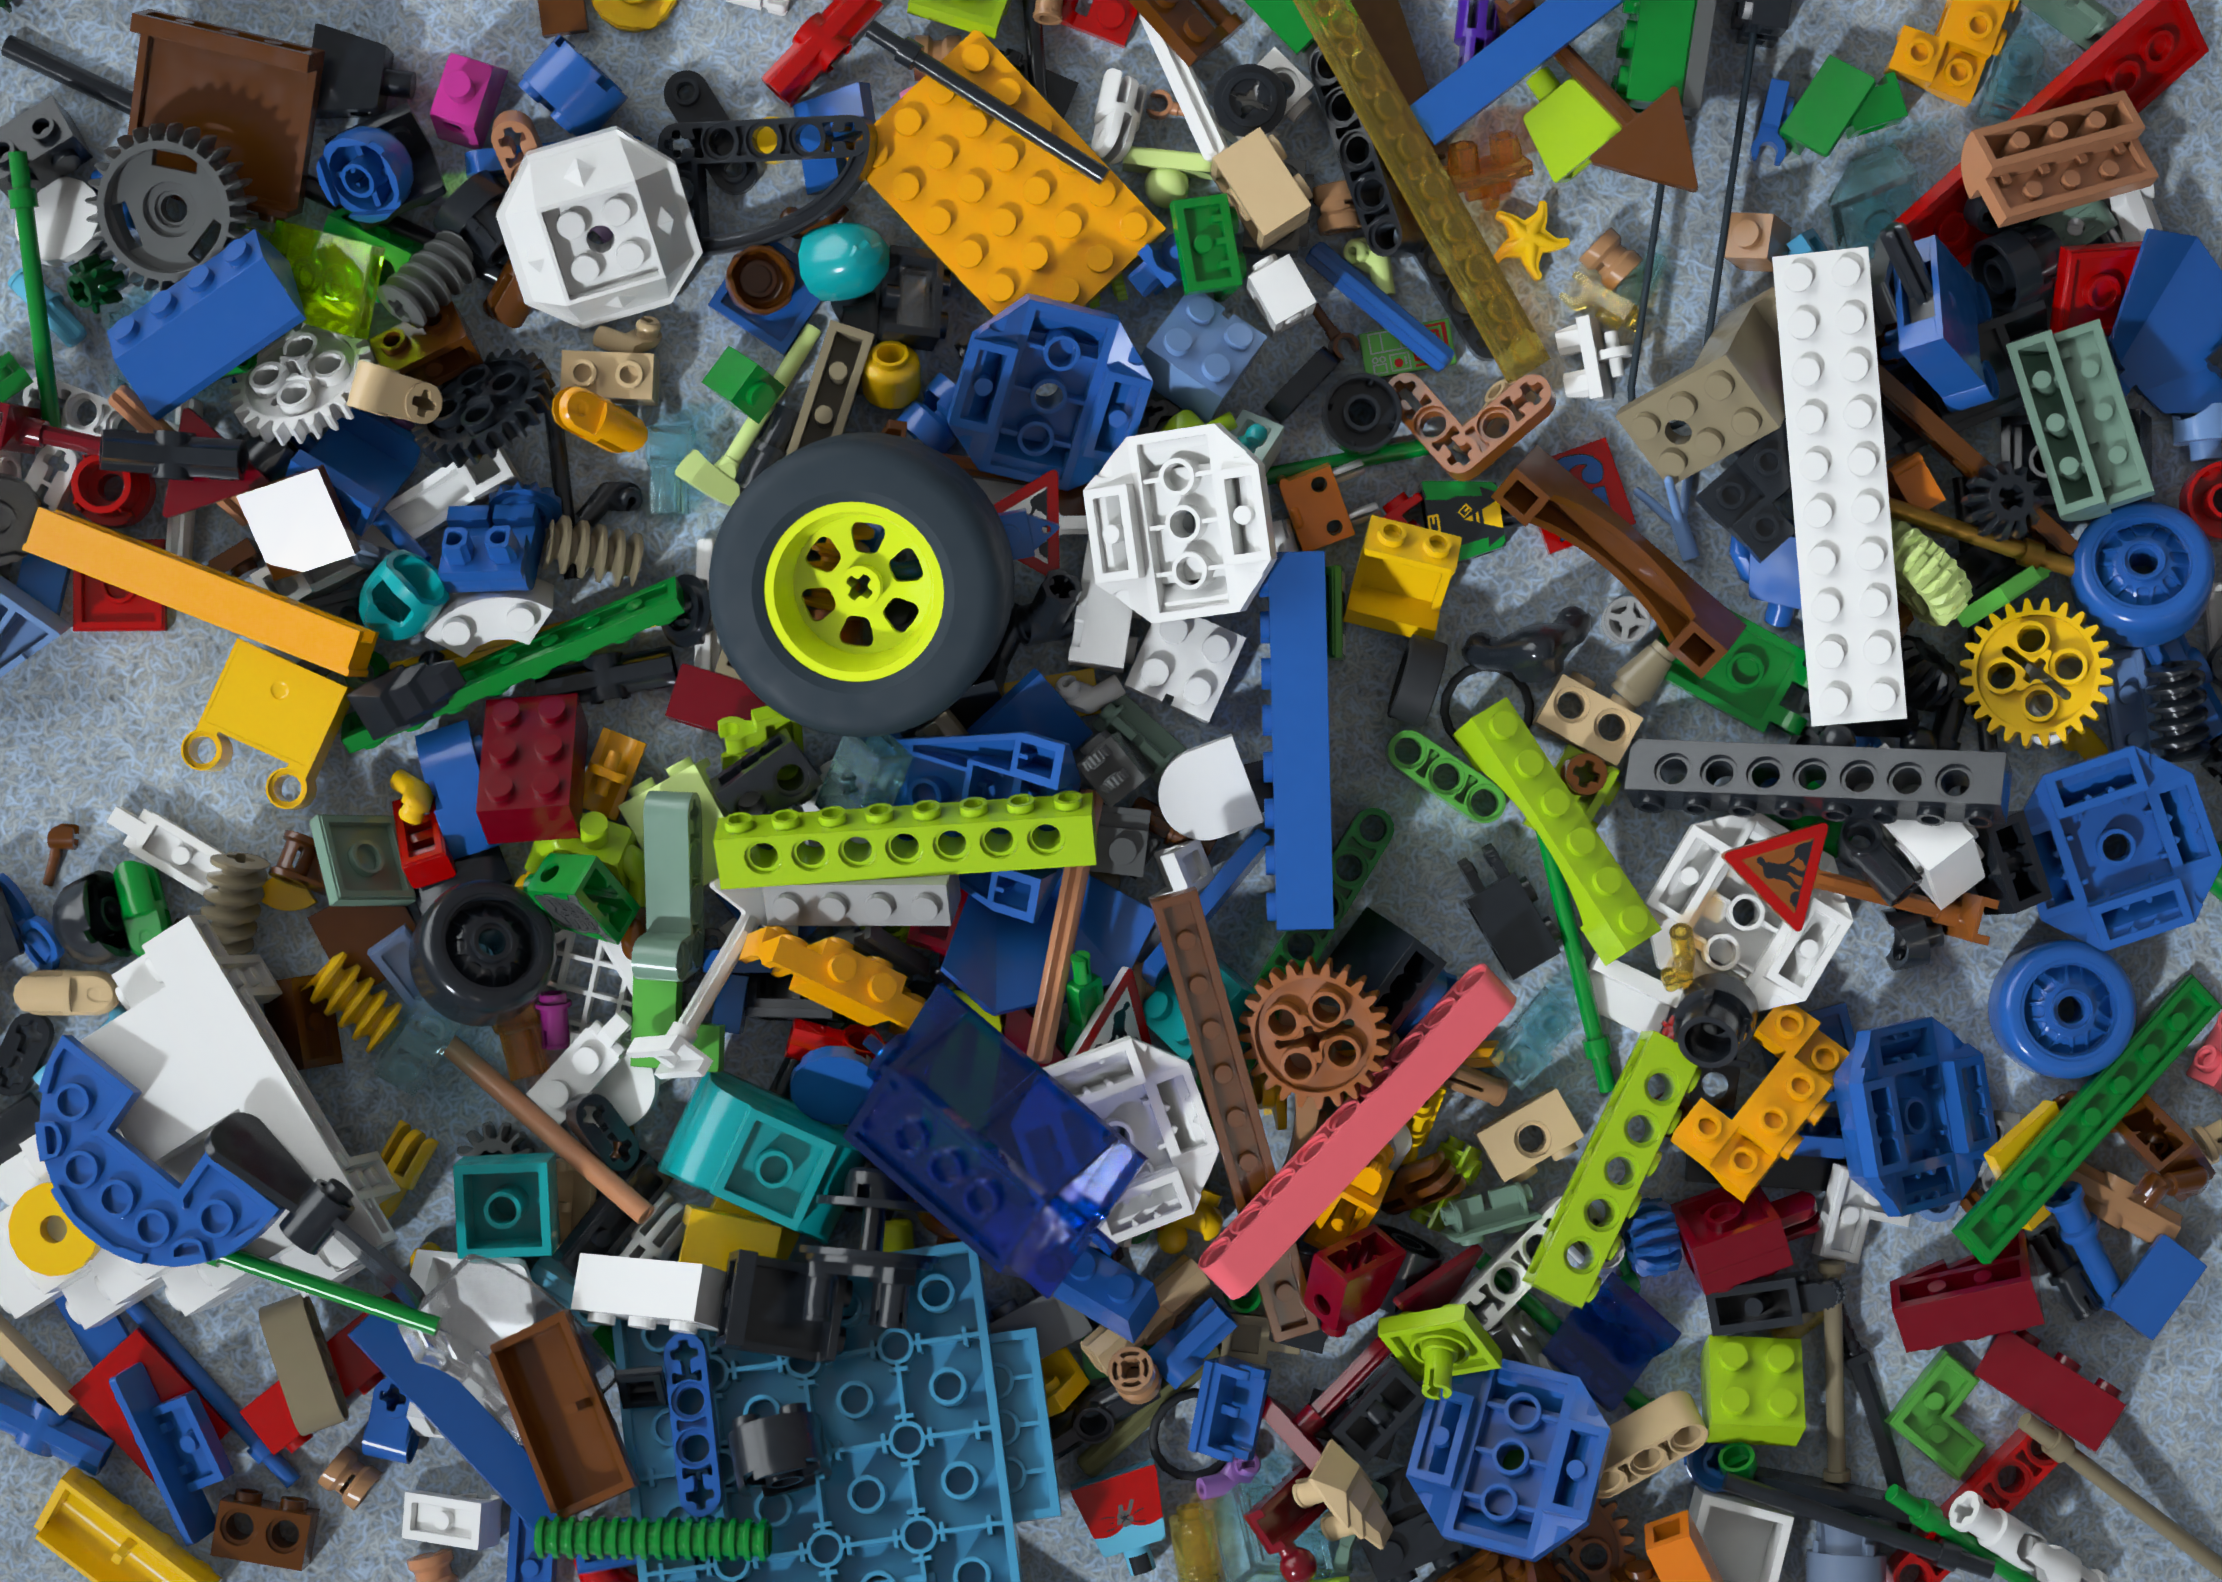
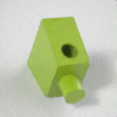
M1546 66L1526 81L1527 86L1540 103L1523 116V121L1552 180L1555 183H1564L1570 181L1591 165V155L1621 131L1622 128L1573 77L1561 85L1551 69Z

